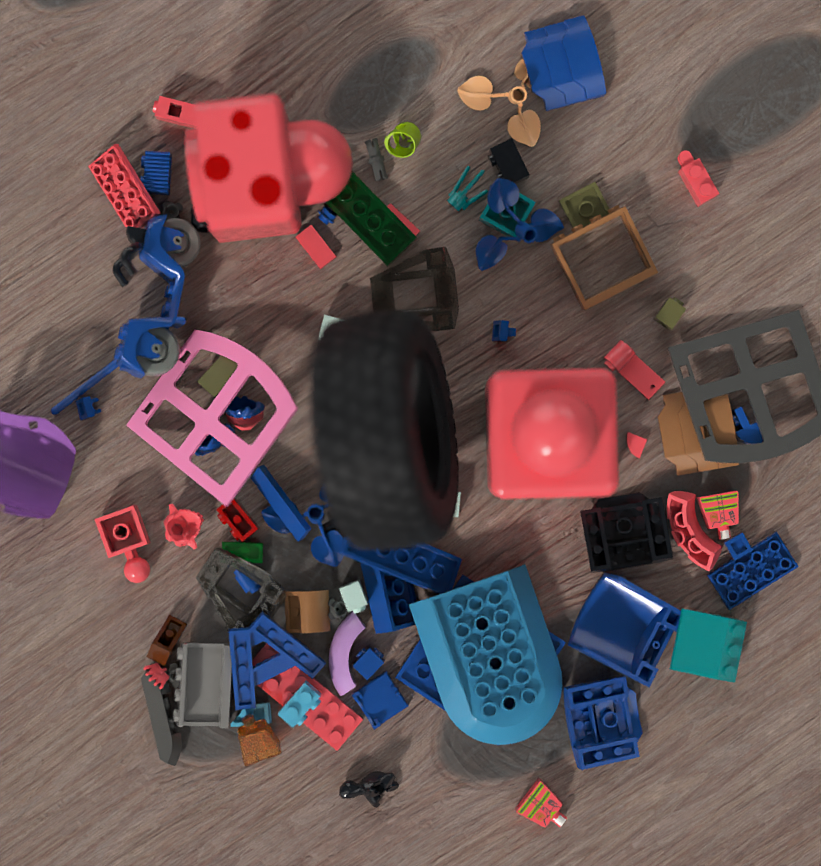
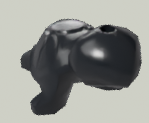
M374 771L364 777L360 783H355L352 780L345 781L339 789V796L343 799L364 795L377 808L380 806V795L385 791L391 792L396 790L399 784L394 781L396 777L393 773L388 774Z

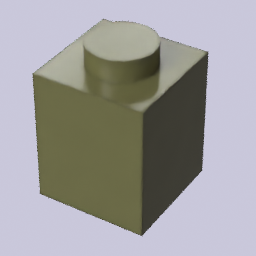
M669 297L653 320L669 331L672 330L686 310L683 307L684 303L675 297L673 299Z

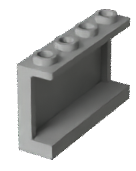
M181 642V647H177V660H180V667L176 668L175 675L176 680H179V685L174 693V699L178 703L177 709H174L173 721L176 722L178 727L219 726L220 728H228L232 671L230 644Z

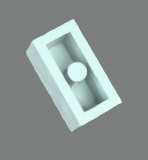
M360 579L340 586L339 590L348 612L353 610L355 614L365 610V605H368L369 601Z

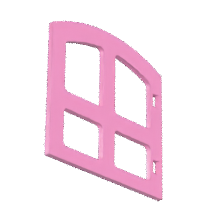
M194 330L180 349L179 358L175 366L159 378L126 426L228 507L294 416L298 407L282 380L257 355L225 337L210 332ZM201 349L227 357L238 364L237 369L206 410L176 387V382ZM186 351H189L191 354L185 363L180 361ZM253 375L269 394L277 407V411L254 443L249 445L222 424L220 417L248 378ZM164 400L169 401L195 422V427L179 449H175L148 427L149 420ZM151 402L154 406L149 413L143 412ZM207 435H212L240 458L239 464L223 485H220L191 461L192 456Z

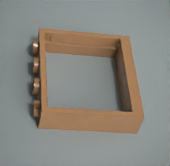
M616 205L607 210L609 214L603 217L599 214L589 219L590 224L584 227L582 224L571 229L572 233L566 236L562 233L554 237V242L550 244L582 310H587L658 273L626 206L620 208L619 205ZM620 216L645 269L585 299L559 246Z

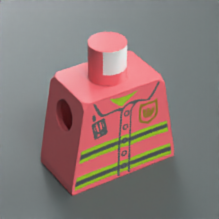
M734 490L696 497L707 529L717 528L719 539L731 538L729 526L739 523L738 491Z
M540 778L535 781L515 807L518 814L543 827H547L550 821L561 827L567 819L559 811L563 806L561 800Z

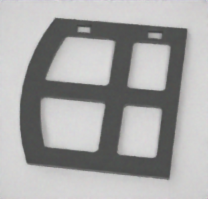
M799 310L668 347L705 461L748 463L767 460L792 452L821 435V372ZM784 327L787 328L797 357L762 368H756L753 364L746 338ZM725 344L731 345L740 373L698 385L688 355ZM686 365L689 377L683 378L680 367ZM802 373L805 376L817 415L795 431L780 437L776 432L761 385ZM745 390L763 441L762 443L747 445L718 444L703 402L729 393ZM706 426L710 437L704 439L700 427Z

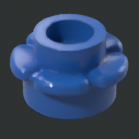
M324 206L321 210H318L320 214L318 218L327 225L329 222L334 223L337 215L331 209Z

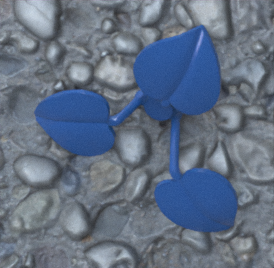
M499 178L491 185L488 191L487 202L493 212L501 213L506 209L518 223L515 227L516 237L501 236L498 239L494 235L483 237L476 246V259L481 271L493 267L503 259L507 252V245L503 240L517 242L523 240L526 243L534 241L543 242L564 229V225L559 217L545 208L538 209L532 213L531 223L528 224L521 221L509 208L518 201L519 189L514 182L507 179Z
M321 487L319 496L323 502H326L324 491ZM327 504L311 505L302 516L303 518L308 517L311 523L318 524L322 536H317L312 541V555L321 563L337 567L344 555L339 554L344 539L335 530L329 531L327 534L324 531L321 522L324 519L323 509L328 508ZM271 505L261 511L264 521L270 528L278 533H290Z

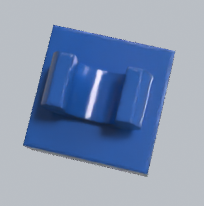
M493 321L492 341L507 342L508 337H516V328H509V321Z
M88 396L76 400L80 421L92 418L95 414L101 412V409H93L92 405L99 401L98 398L91 399Z
M743 532L724 542L733 560H737L753 551Z

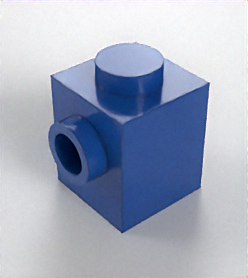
M369 647L367 650L363 648L355 656L358 659L353 664V667L368 680L385 662L383 659L384 654L376 647L374 649Z

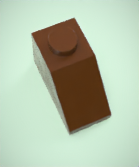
M169 615L153 640L146 657L165 666L178 644L187 623Z

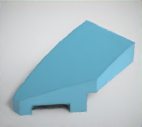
M270 702L256 703V708L242 709L238 717L231 723V727L246 726L263 720V724L272 723ZM252 714L254 721L246 724L243 717Z

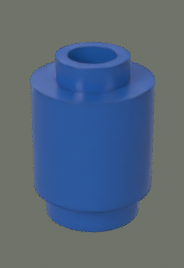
M245 563L234 571L235 579L246 594L249 592L254 594L262 588L260 584L263 581L252 566Z

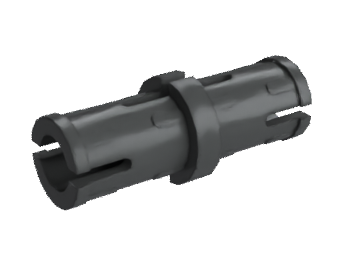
M372 139V143L371 140H367L365 144L370 157L368 161L372 165L375 181H381V177L382 180H385L388 176L383 163L385 159L381 155L378 145V139Z

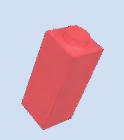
M159 96V100L154 102L153 113H155V117L158 120L196 129L194 104Z

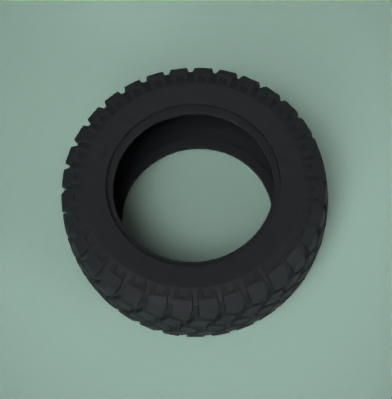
M410 310L369 312L332 321L323 329L313 351L309 382L311 389L309 391V407L312 409L310 411V423L314 432L312 433L313 448L316 450L315 460L317 470L320 472L319 479L333 521L342 535L358 549H400L441 540L450 529L456 513L457 489L459 487V475L457 473L459 471L458 456L456 455L458 453L457 438H455L456 425L453 418L452 399L449 397L451 393L448 380H446L447 374L431 329L417 313Z

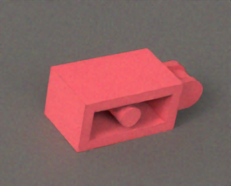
M682 151L677 158L681 166L678 173L697 207L717 197L719 192L700 158L694 160L689 151Z

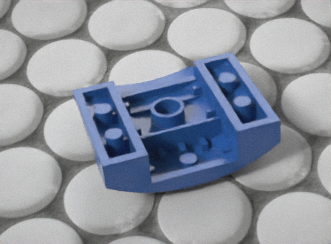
M584 15L524 32L527 44L521 54L532 92L543 99L546 111L606 95L599 54L591 29Z
M626 676L564 687L565 716L577 768L584 770L640 757L637 742L643 732L638 713L636 693L628 688Z

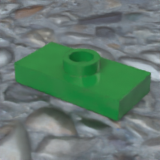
M222 541L221 562L263 563V543Z

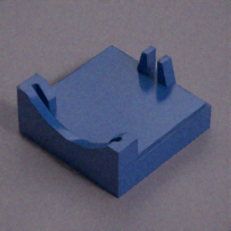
M387 671L352 693V697L360 706L374 730L409 706Z

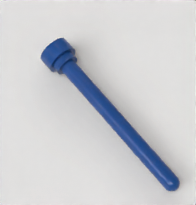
M114 359L51 409V413L53 415L60 413L119 367L116 365L117 359Z

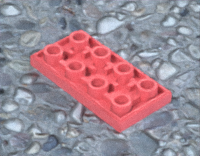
M119 144L111 146L88 166L125 227L143 228L151 218L161 214Z

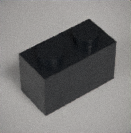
M512 138L490 148L488 159L492 167L496 165L499 172L496 174L498 179H507L517 184L529 178L530 174Z

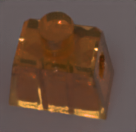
M252 714L242 718L244 725L238 728V736L244 766L282 754L280 741L266 719L255 721Z

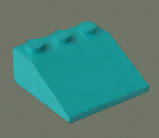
M682 608L670 669L735 683L747 622L736 618Z

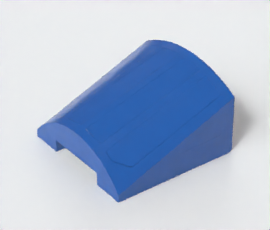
M604 573L590 592L578 614L568 646L650 688L659 670L656 668V665L674 631L677 632L681 611L621 576Z

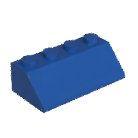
M361 563L376 634L393 632L415 625L409 604L417 602L413 584Z

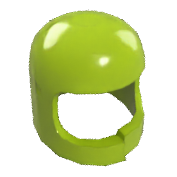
M410 122L398 124L385 137L384 144L386 149L395 157L407 158L411 156L420 144V130L415 124ZM392 135L396 143V148H392L390 146L389 141ZM404 135L410 137L411 139H408L407 142L412 143L407 148L400 146V136L403 140L405 139Z

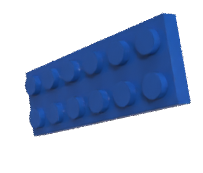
M345 537L339 554L436 594H442L453 589L462 561L461 558L428 544L400 549L366 550L354 547Z

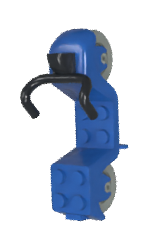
M167 214L151 218L147 222L145 229L132 226L126 227V235L132 245L122 251L121 258L113 265V274L122 288L129 283L121 272V267L124 266L130 276L136 274L137 270L131 263V260L138 254L144 264L169 283L164 293L167 301L162 306L160 317L129 319L119 329L118 339H121V342L116 347L114 359H117L116 365L120 367L119 370L126 371L132 376L141 379L145 375H163L170 371L178 361L180 353L179 343L174 334L169 331L170 326L181 328L186 323V318L177 317L185 279V273L182 268L194 261L201 246L199 233L191 223L179 218L166 220Z

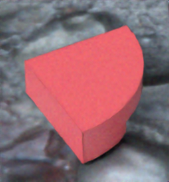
M627 432L626 442L628 449L635 457L640 458L647 439Z

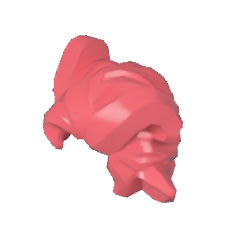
M169 504L170 514L163 521L166 528V539L170 542L173 541L178 547L188 545L196 549L195 538L200 533L201 525L204 521L203 515L185 508L178 510L174 504Z

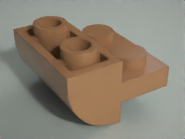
M329 590L284 592L286 631L289 633L330 631V619L328 617Z

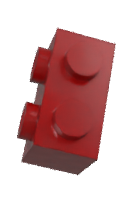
M235 497L228 507L223 504L216 509L219 513L217 517L224 525L227 523L232 529L230 533L237 541L239 539L242 542L260 529Z

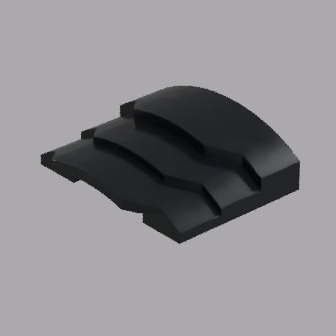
M640 492L598 499L592 509L580 511L591 573L639 567L673 559L662 497L649 499Z

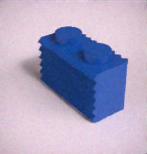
M145 151V156H142L141 168H144V176H141L140 180L149 194L170 195L172 154L170 152Z

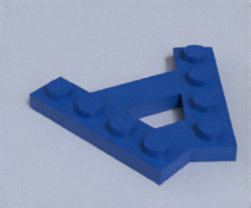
M264 612L257 617L250 627L228 629L236 710L256 708L254 687L294 666L313 679L326 664L321 657ZM263 641L279 652L254 666L252 665L251 647Z

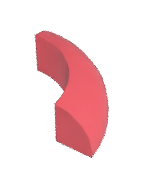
M684 491L669 493L667 519L670 521L671 534L675 542L689 555L688 558L692 562L710 571L716 564L723 546L713 541L701 528L695 512L696 494Z

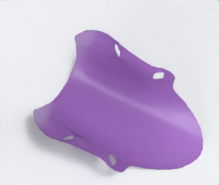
M0 411V504L5 506V509L0 508V510L16 516L41 519L50 518L55 513L68 485L76 453L72 442L55 424L43 418L15 415ZM37 421L38 427L30 429L29 422Z

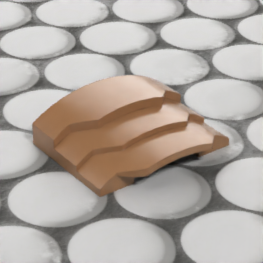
M683 393L663 395L664 408L657 418L664 457L675 464L677 476L739 465V463L705 461ZM728 394L705 400L703 404L716 442L718 444L737 445ZM700 427L703 438L710 437L707 427Z

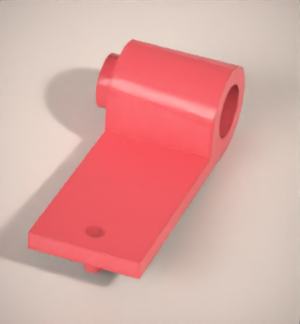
M622 340L604 357L606 360L604 365L612 372L616 370L648 400L666 383L636 356L633 349Z

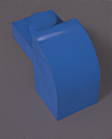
M742 407L731 410L734 426L739 427V430L735 431L736 439L745 444L762 443L763 439L757 421L750 424Z

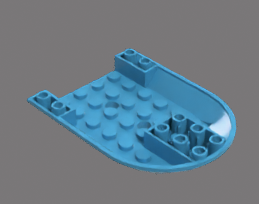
M525 564L409 604L442 704L450 719L461 731L484 743L507 745L530 738L550 721L561 698L562 672ZM479 618L487 620L488 626L486 629L479 630L476 627V621ZM494 657L501 660V666L496 670L490 667V660ZM507 697H512L514 700L513 707L505 708L503 701Z

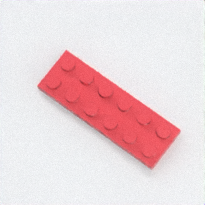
M266 643L252 660V665L254 666L279 652ZM296 666L258 685L279 704L284 706L307 680L321 693L319 698L321 702L314 710L310 708L305 714L307 719L303 723L336 751L339 750L363 720L358 713L318 680L310 678Z

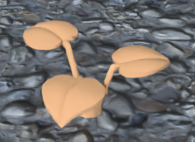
M523 59L517 63L514 72L516 78L522 81L521 85L512 88L509 93L491 94L493 90L492 83L484 76H474L458 87L459 97L464 104L473 110L481 111L489 108L491 98L508 97L512 104L518 105V115L512 116L508 121L507 130L509 135L519 143L529 147L535 146L540 135V119L533 110H526L523 113L521 111L522 102L527 98V91L524 85L526 84L531 88Z

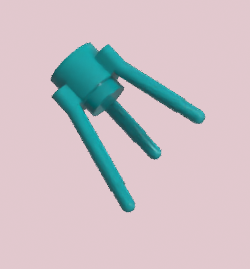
M467 166L453 190L448 194L447 202L458 212L461 208L465 210L469 205L488 193L486 189L466 202L468 197L465 194L485 173L484 170H481L462 192L460 190L457 192L470 169V166Z

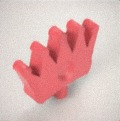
M159 663L145 666L144 670H149L145 675H152L149 681L151 682L156 679L154 686L161 683L159 688L162 689L169 679V675L165 673L167 668H161Z

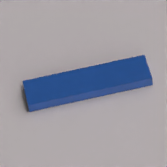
M265 465L259 466L251 476L252 481L297 542L303 540L312 528Z

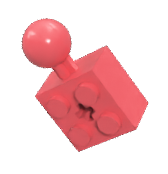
M133 505L95 519L108 558L125 553L127 559L124 566L125 577L133 583L145 581L150 574V565L144 558L138 556L136 548L151 542L138 506ZM121 526L127 529L126 536L119 534Z

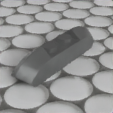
M146 670L141 678L159 758L167 764L176 766L181 753L182 738L181 732L173 731L176 729L173 717H170L169 709H171L169 697H165V694L171 692L168 682L165 683L162 689L159 688L161 683L154 686L156 679L150 682L149 678L152 675L146 676L145 674L149 671Z

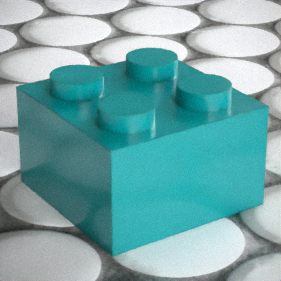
M519 193L518 201L509 208L521 221L525 222L536 202ZM487 204L479 221L505 236L516 237L515 227L518 223L506 209L501 213L493 212Z

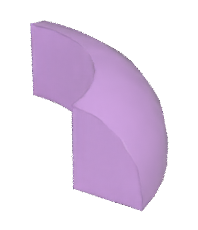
M353 611L338 626L329 649L330 676L340 696L346 694L357 685L350 670L349 653L356 637L366 628L357 613L354 614Z

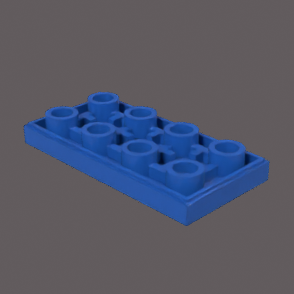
M777 532L752 546L753 551L737 560L731 559L707 574V577L728 610H731L799 567Z

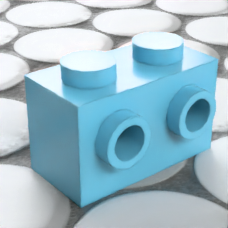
M306 680L280 709L278 715L292 728L296 724L300 726L307 719L305 715L310 708L314 710L320 704L321 700L319 698L321 693Z

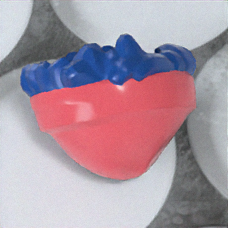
M236 396L225 410L227 420L236 428L248 431L263 419L265 406L263 403L248 399L246 396H243L241 399Z

